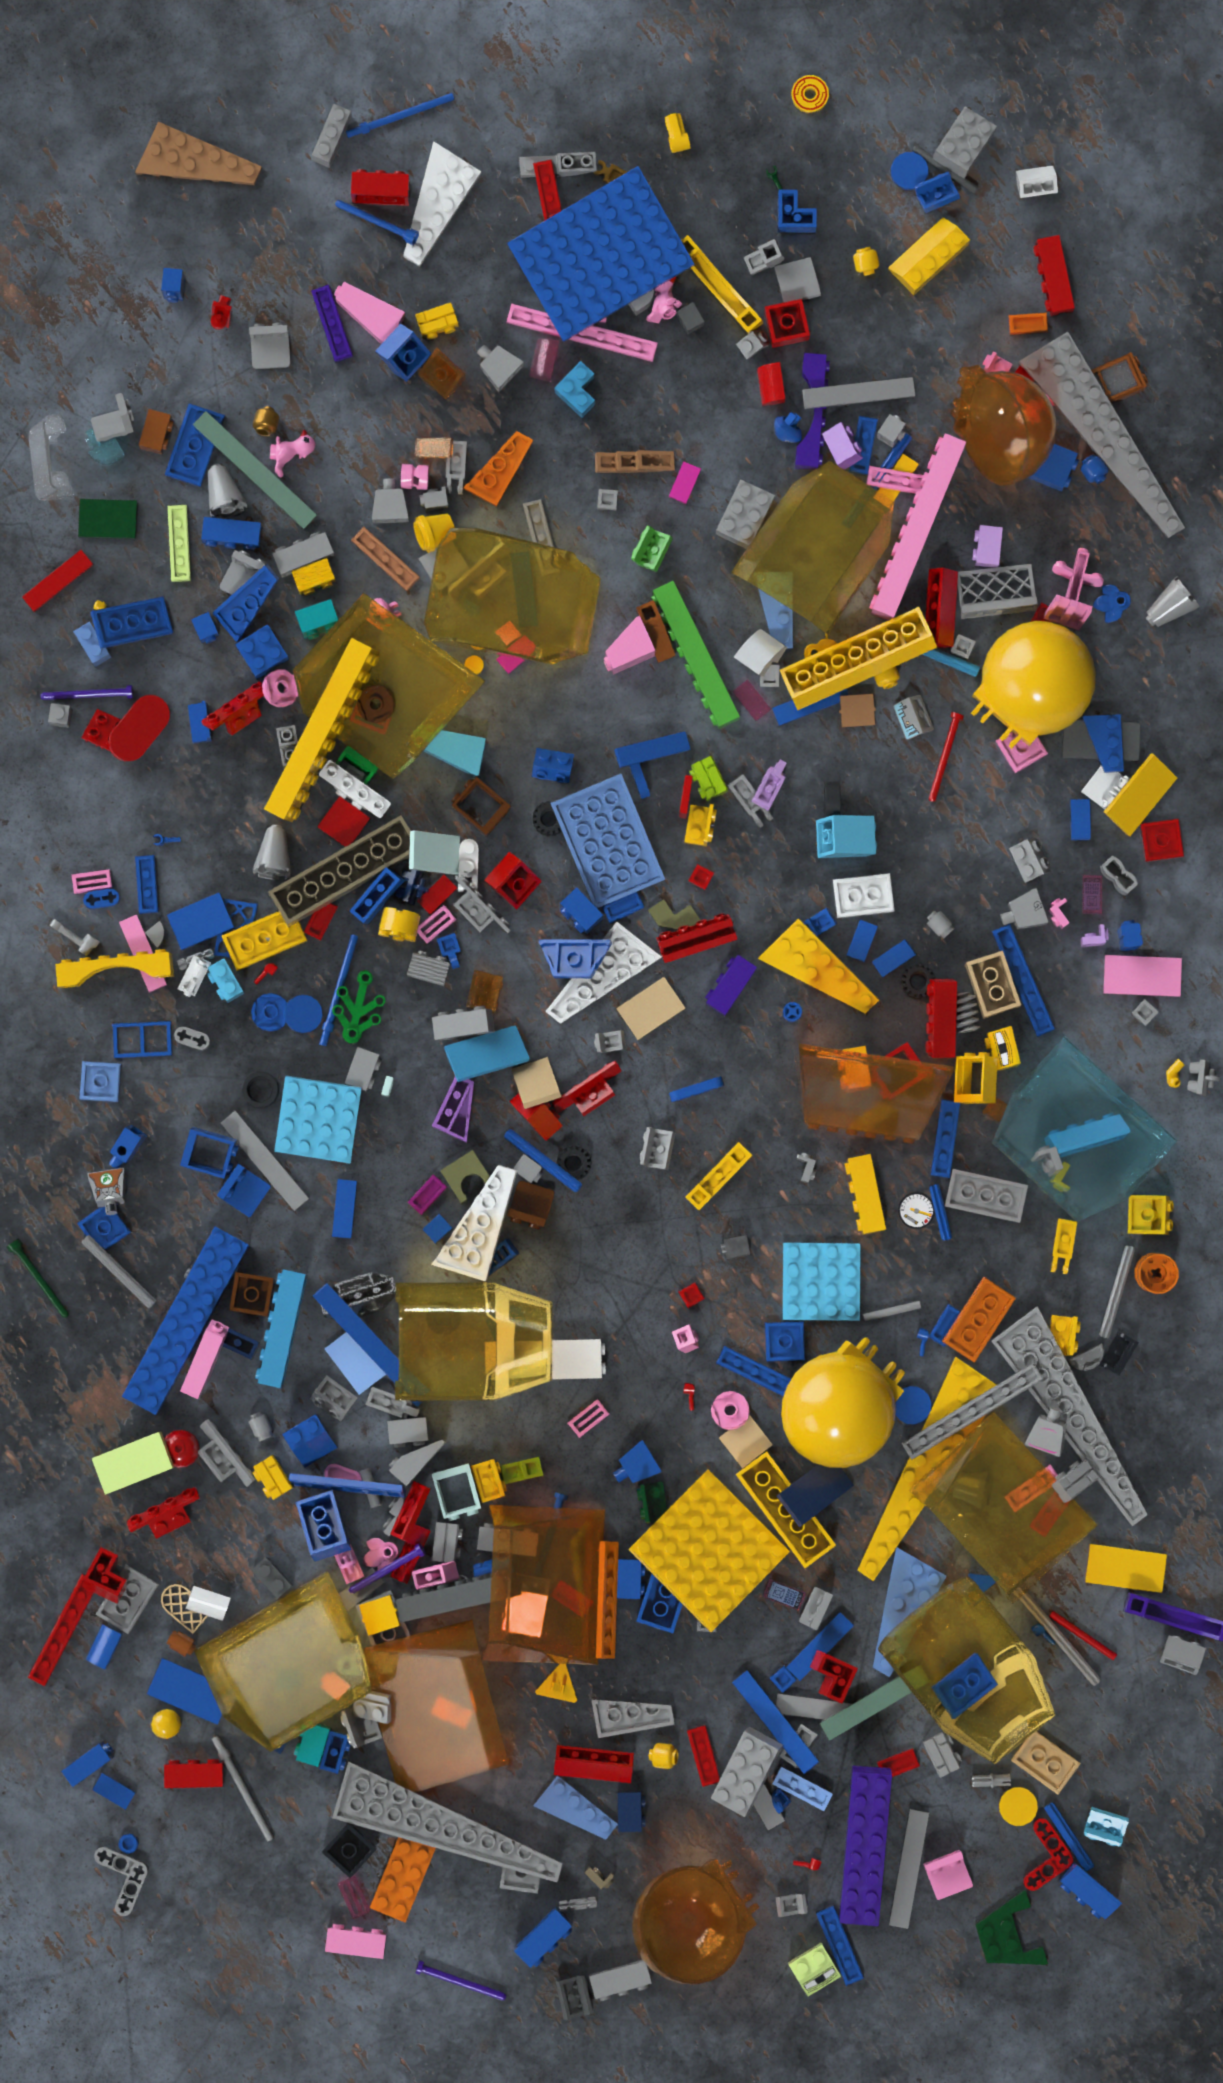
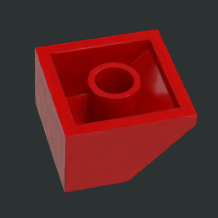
M508 852L484 880L516 910L542 882L522 860L511 852Z

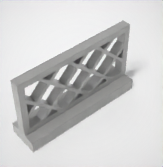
M1031 564L958 572L957 589L961 619L1037 611L1038 603ZM1020 570H1028V577L1025 581L1016 576ZM1002 572H1006L1011 576L1006 583L997 578ZM987 574L992 579L985 585L978 580L981 575ZM968 576L973 581L966 587L961 583L960 577ZM1013 578L1021 583V586L1016 591L1008 586ZM994 580L1003 586L998 593L989 588ZM975 582L984 588L979 595L970 590ZM1024 586L1031 591L1030 597H1023L1019 594ZM1005 588L1013 593L1010 599H1004L1000 596ZM986 590L994 595L991 601H985L981 598ZM967 592L976 598L972 603L964 604L963 597Z

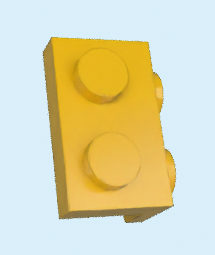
M491 1459L470 1466L481 1503L505 1496L504 1492L507 1489L504 1480H500L499 1473H501V1468L498 1462Z

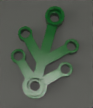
M363 970L357 975L359 989L355 1005L349 997L348 989L345 986H340L336 990L337 996L343 1000L352 1015L351 1023L343 1014L344 1008L341 1005H335L332 1008V1014L337 1016L344 1028L342 1032L344 1040L351 1044L360 1040L363 1031L381 1022L380 1015L372 1014L369 1020L358 1025L360 1017L374 1008L385 1004L384 996L377 995L373 1001L363 1006L367 985L373 980L372 974L367 970ZM364 974L369 977L366 982L362 980V975ZM339 989H344L346 994L341 996ZM378 997L383 1000L381 1005L376 1003ZM336 1007H339L341 1009L340 1014H336L334 1012V1009ZM373 1016L378 1017L379 1021L377 1023L372 1022ZM350 1030L355 1031V1037L349 1036Z

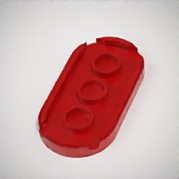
M145 695L133 704L110 733L109 748L115 758L120 761L130 762L139 759L169 722L170 711L166 702L156 695Z

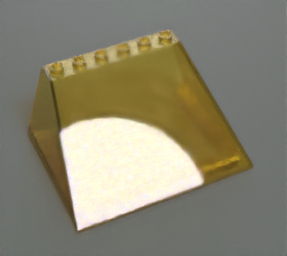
M363 593L293 669L302 712L311 718L351 638L379 652V661L376 666H372L369 672L371 676L368 682L363 684L361 690L372 685H380L389 689L395 698L394 713L385 722L372 723L362 718L358 712L357 701L355 700L352 705L353 711L349 718L346 717L343 723L345 725L344 729L336 738L350 746L394 779L416 760L485 683V680ZM374 699L372 707L375 710L379 709L381 702L379 699Z
M994 1412L908 1490L945 1525L1006 1592V1598L1012 1604L1097 1527L1096 1523L1074 1499L1067 1503L1062 1501L1059 1494L1052 1487V1484L1056 1481L1055 1478Z
M328 1571L194 1650L222 1716L270 1752L280 1748L283 1744L298 1737L303 1732L315 1727L320 1722L330 1718L335 1713L347 1708L350 1704L372 1692L360 1636Z

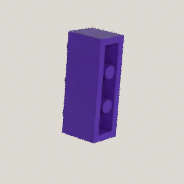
M739 955L736 958L732 957L726 965L729 969L725 974H720L716 980V983H718L715 990L710 989L705 997L707 999L706 1005L724 1017L757 969L756 966Z

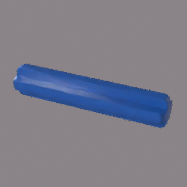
M939 1184L931 1185L929 1190L941 1239L943 1241L950 1240L952 1235Z

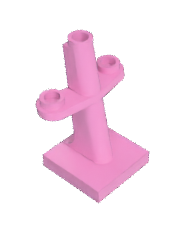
M1078 549L1073 569L1068 567L1063 561H1057L1053 565L1052 571L1055 574L1070 581L1066 596H1055L1045 611L1044 619L1080 630L1091 614L1093 606L1078 602L1082 584L1100 587L1103 585L1104 579L1099 573L1085 574L1090 554L1087 549Z

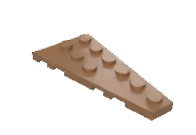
M158 122L135 174L255 185L262 166Z

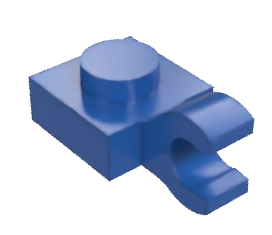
M455 933L438 938L437 942L442 957H449L452 969L459 968L460 965L456 954L460 953L461 950Z

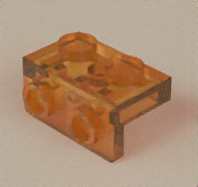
M474 970L466 1007L474 1009L477 1006H485V1009H492V1013H495L498 1007L499 993L503 986V976Z

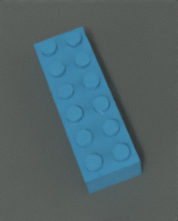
M284 1269L282 1273H278L276 1284L279 1285L278 1292H274L272 1300L275 1307L274 1311H270L268 1322L271 1323L270 1330H266L264 1335V1341L267 1342L266 1348L262 1349L259 1360H262V1366L257 1368L255 1376L259 1384L283 1389L308 1277L306 1274Z

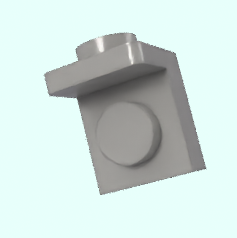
M773 661L763 677L760 676V687H779V661L778 663Z

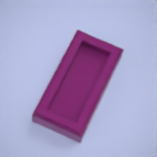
M433 1174L407 1203L420 1215H423L448 1187Z

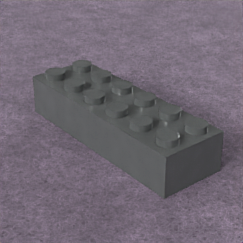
M507 1569L401 1594L402 1598L396 1599L400 1621L405 1622L520 1595L516 1572L509 1573Z

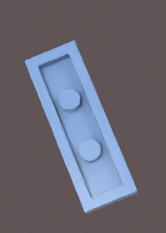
M780 1767L772 1783L822 1811L826 1809L833 1793L783 1767Z

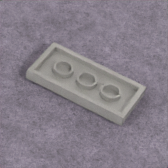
M952 1169L945 1207L1020 1223L1028 1185Z

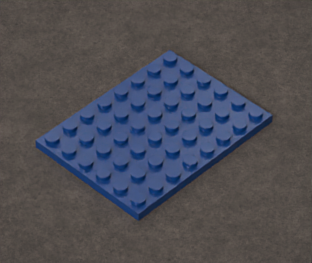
M639 166L507 243L563 342L695 265Z

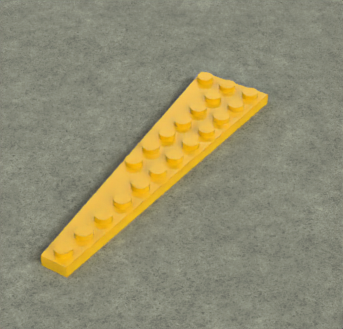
M955 1357L922 1430L995 1387L996 1384ZM985 1416L913 1460L910 1457L908 1458L857 1571L872 1581L875 1580Z

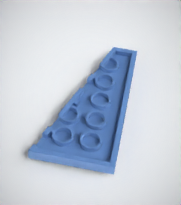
M898 1547L895 1549L872 1666L888 1677L891 1676L946 1578V1575Z

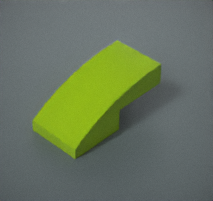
M539 1457L500 1465L502 1481L504 1480L505 1484L543 1476Z

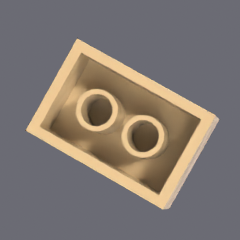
M1003 951L966 962L965 967L983 1019L1021 1006Z

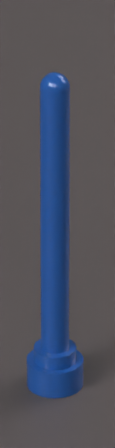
M341 200L335 202L336 207L402 236L405 242L410 245H414L419 237V231L412 228L405 230Z

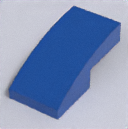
M1071 799V840H1090V799Z
M828 908L823 909L804 921V924L816 936L821 935L838 924Z
M905 939L876 958L872 963L883 978L913 958L916 953Z

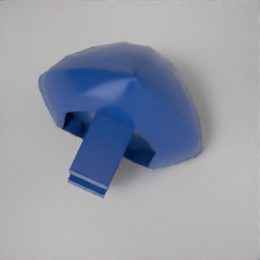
M791 412L788 416H778L775 418L774 430L779 440L785 443H796L802 440V431L796 426L801 419L797 413Z

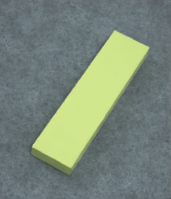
M187 505L168 506L171 581H191Z

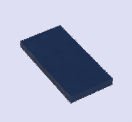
M817 1464L779 1493L777 1498L797 1525L801 1527L852 1488L854 1484L842 1468H829Z

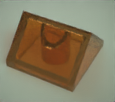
M438 348L434 350L418 373L445 400L466 379L465 373Z

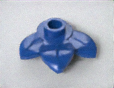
M1114 585L1102 586L1104 595L1099 596L1094 601L1093 606L1097 610L1105 612V622L1111 623L1121 618L1123 610L1129 608L1131 598L1129 594L1119 591ZM1121 597L1124 598L1123 604L1118 603V599Z

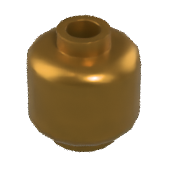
M271 407L258 409L253 421V428L256 430V433L261 436H270V434L275 433L279 422L278 413Z

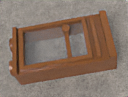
M1132 352L1091 370L1111 405L1144 391L1148 383L1146 375L1144 373L1141 374L1139 370L1140 363L1137 356H1133Z

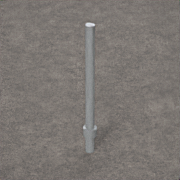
M219 1736L214 1737L212 1741L219 1752L218 1756L220 1760L224 1761L267 1842L274 1839L231 1760L228 1748L225 1749Z

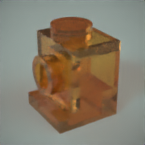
M996 1098V1103H988L982 1113L998 1124L1010 1106Z

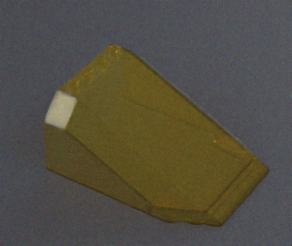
M829 461L791 485L732 570L731 579L735 581L739 577L751 583L813 623L825 633L824 638L828 639L889 546L894 501Z
M450 528L437 547L424 624L429 639L432 642L553 665L560 661L569 660L588 653L601 578L591 572L590 568L578 560L571 551L479 528Z

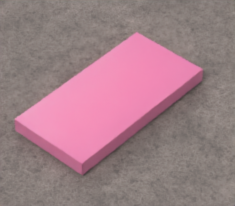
M1105 955L1103 994L1180 997L1182 958Z

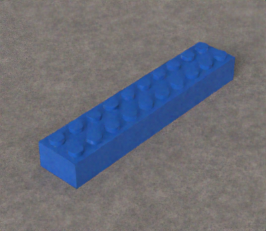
M217 1227L213 1228L122 1395L123 1398L155 1415L159 1414L250 1245Z

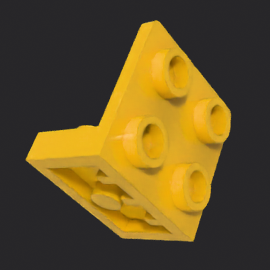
M690 804L684 843L707 846L708 842H712L714 828H710V824L715 823L717 811L713 809L714 804H710L709 807Z
M1051 1315L1050 1330L1064 1356H1073L1078 1350V1341L1075 1340L1076 1333L1080 1332L1081 1322L1075 1316Z

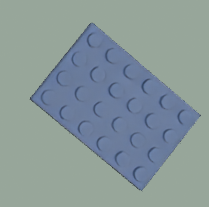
M621 773L550 803L591 902L596 908L665 880Z

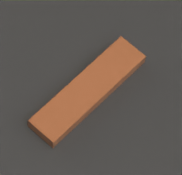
M365 527L351 540L407 592L420 579L411 568Z

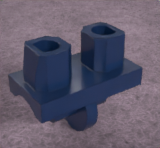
M403 870L401 877L408 883L406 888L399 887L397 889L396 896L407 904L414 906L416 898L421 899L423 892H429V889L424 887L426 880L422 879L424 873L419 870Z

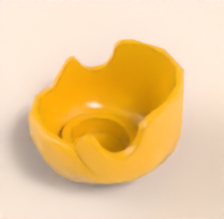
M163 1709L157 1712L151 1721L152 1732L162 1739L174 1737L179 1733L182 1725L180 1716L171 1709Z

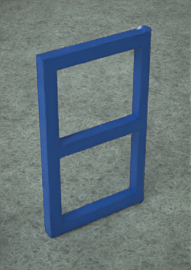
M171 1021L112 1024L114 1058L172 1056ZM167 1025L168 1052L145 1053L144 1026ZM140 1026L141 1053L118 1054L117 1027Z

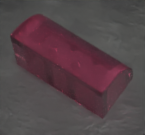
M537 339L529 377L551 382L559 341Z

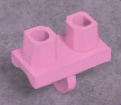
M352 1546V1550L334 1555L346 1584L365 1577Z

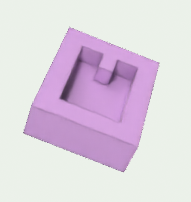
M1104 924L1099 925V936H1096V933L1085 934V937L1080 939L1081 947L1105 945L1109 936L1108 929H1104Z

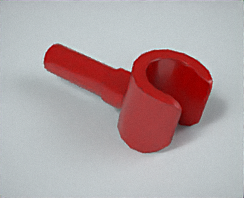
M273 963L267 964L264 971L253 982L257 985L267 973L273 976L278 967Z
M685 1383L683 1393L689 1394V1408L692 1411L694 1410L693 1398L695 1387L691 1383Z
M814 1858L811 1859L810 1863L793 1861V1865L803 1866L811 1870H818L822 1863Z

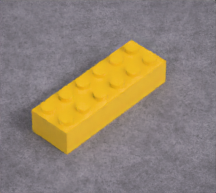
M767 1451L735 1474L804 1568L836 1546L815 1516L799 1527L782 1505L777 1495L789 1487L791 1483Z

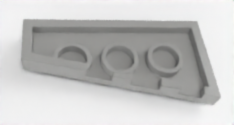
M591 1699L598 1738L675 1725L671 1705Z

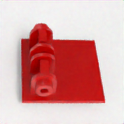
M97 709L81 738L85 742L95 744L96 747L100 746L101 749L110 751V733L121 719Z

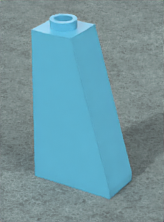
M418 726L417 731H413L412 742H415L416 748L473 777L479 778L486 738Z

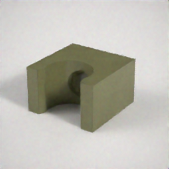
M473 1150L440 1170L461 1204L467 1201L466 1195L462 1192V1183L466 1177L476 1175L485 1184L490 1178Z

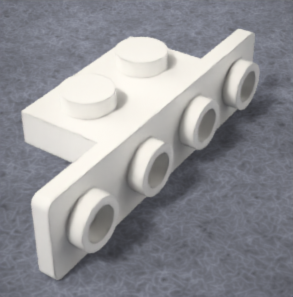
M328 760L319 773L320 777L334 786L337 790L335 792L343 799L347 797L352 800L351 804L359 810L363 808L378 818H382L391 805L388 800L331 760Z

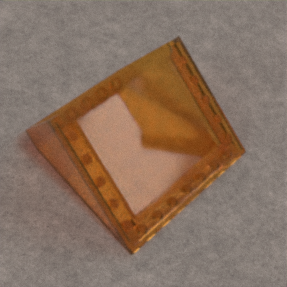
M799 1044L794 1056L803 1122L805 1125H808L809 1129L819 1130V1127H825L828 1132L838 1133V1130H845L848 1135H857V1132L865 1133V1137L876 1138V1135L884 1136V1140L895 1141V1138L903 1139V1143L909 1144L919 1141L955 1068L947 1065Z
M489 1505V1514L491 1515L494 1531L489 1638L485 1651H482V1660L598 1665V1658H596L599 1545L600 1541L604 1540L605 1510Z
M473 1619L359 1649L370 1690L391 1695V1722L388 1724L379 1722L396 1784L417 1793L512 1767L510 1759L506 1755L483 1669Z

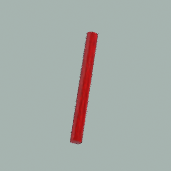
M1055 1611L1050 1613L1049 1617L1099 1652L1111 1660L1116 1658L1117 1654L1064 1617Z

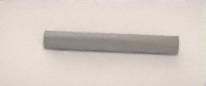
M920 1301L865 1313L863 1317L864 1321L874 1320L920 1309L921 1305Z

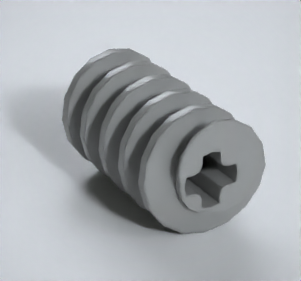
M970 992L957 994L958 1008L956 1013L960 1015L956 1016V1021L961 1022L956 1025V1028L962 1029L957 1033L972 1032L981 1028V1026L975 1025L979 1018L973 1017V1015L977 1014L978 1010H973L972 1007L976 1006L977 1003L971 1002V1000L976 998V995H971Z

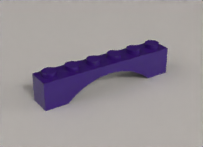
M804 353L802 377L807 382L809 389L828 387V379H825V372H829L830 361L826 360V354ZM826 407L814 408V417L810 430L796 448L795 469L818 470V465H822L823 454H819L820 446L823 447L824 445L821 428H825L826 416H822V410L826 409Z
M1128 1593L1123 1609L1124 1612L1223 1642V1621Z

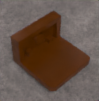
M519 1181L507 1217H510V1221L521 1224L522 1221L529 1223L528 1227L537 1230L540 1227L544 1228L555 1195L554 1191Z

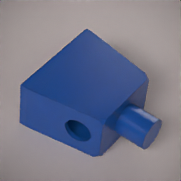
M133 1125L125 1127L110 1151L114 1156L109 1164L118 1169L123 1162L131 1161L148 1135Z
M642 1440L619 1459L622 1467L613 1472L618 1483L627 1477L630 1478L632 1483H635L662 1471Z

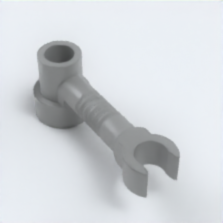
M56 919L50 924L55 930L80 946L78 951L85 956H88L92 949L96 948L100 941L88 933L84 939L80 938Z

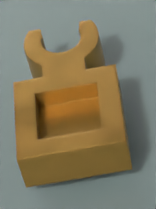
M599 160L598 164L603 169L593 172L597 176H605L603 182L606 184L627 173V171L614 164H611L610 168H608L602 160Z

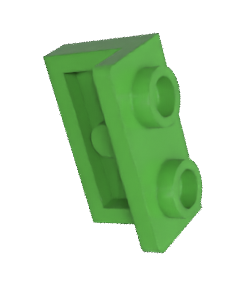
M647 525L641 533L637 547L632 552L631 559L638 566L657 572L673 538Z

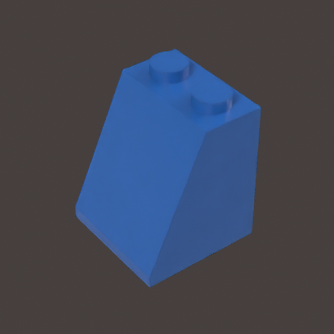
M317 1414L282 1434L304 1468L338 1448Z

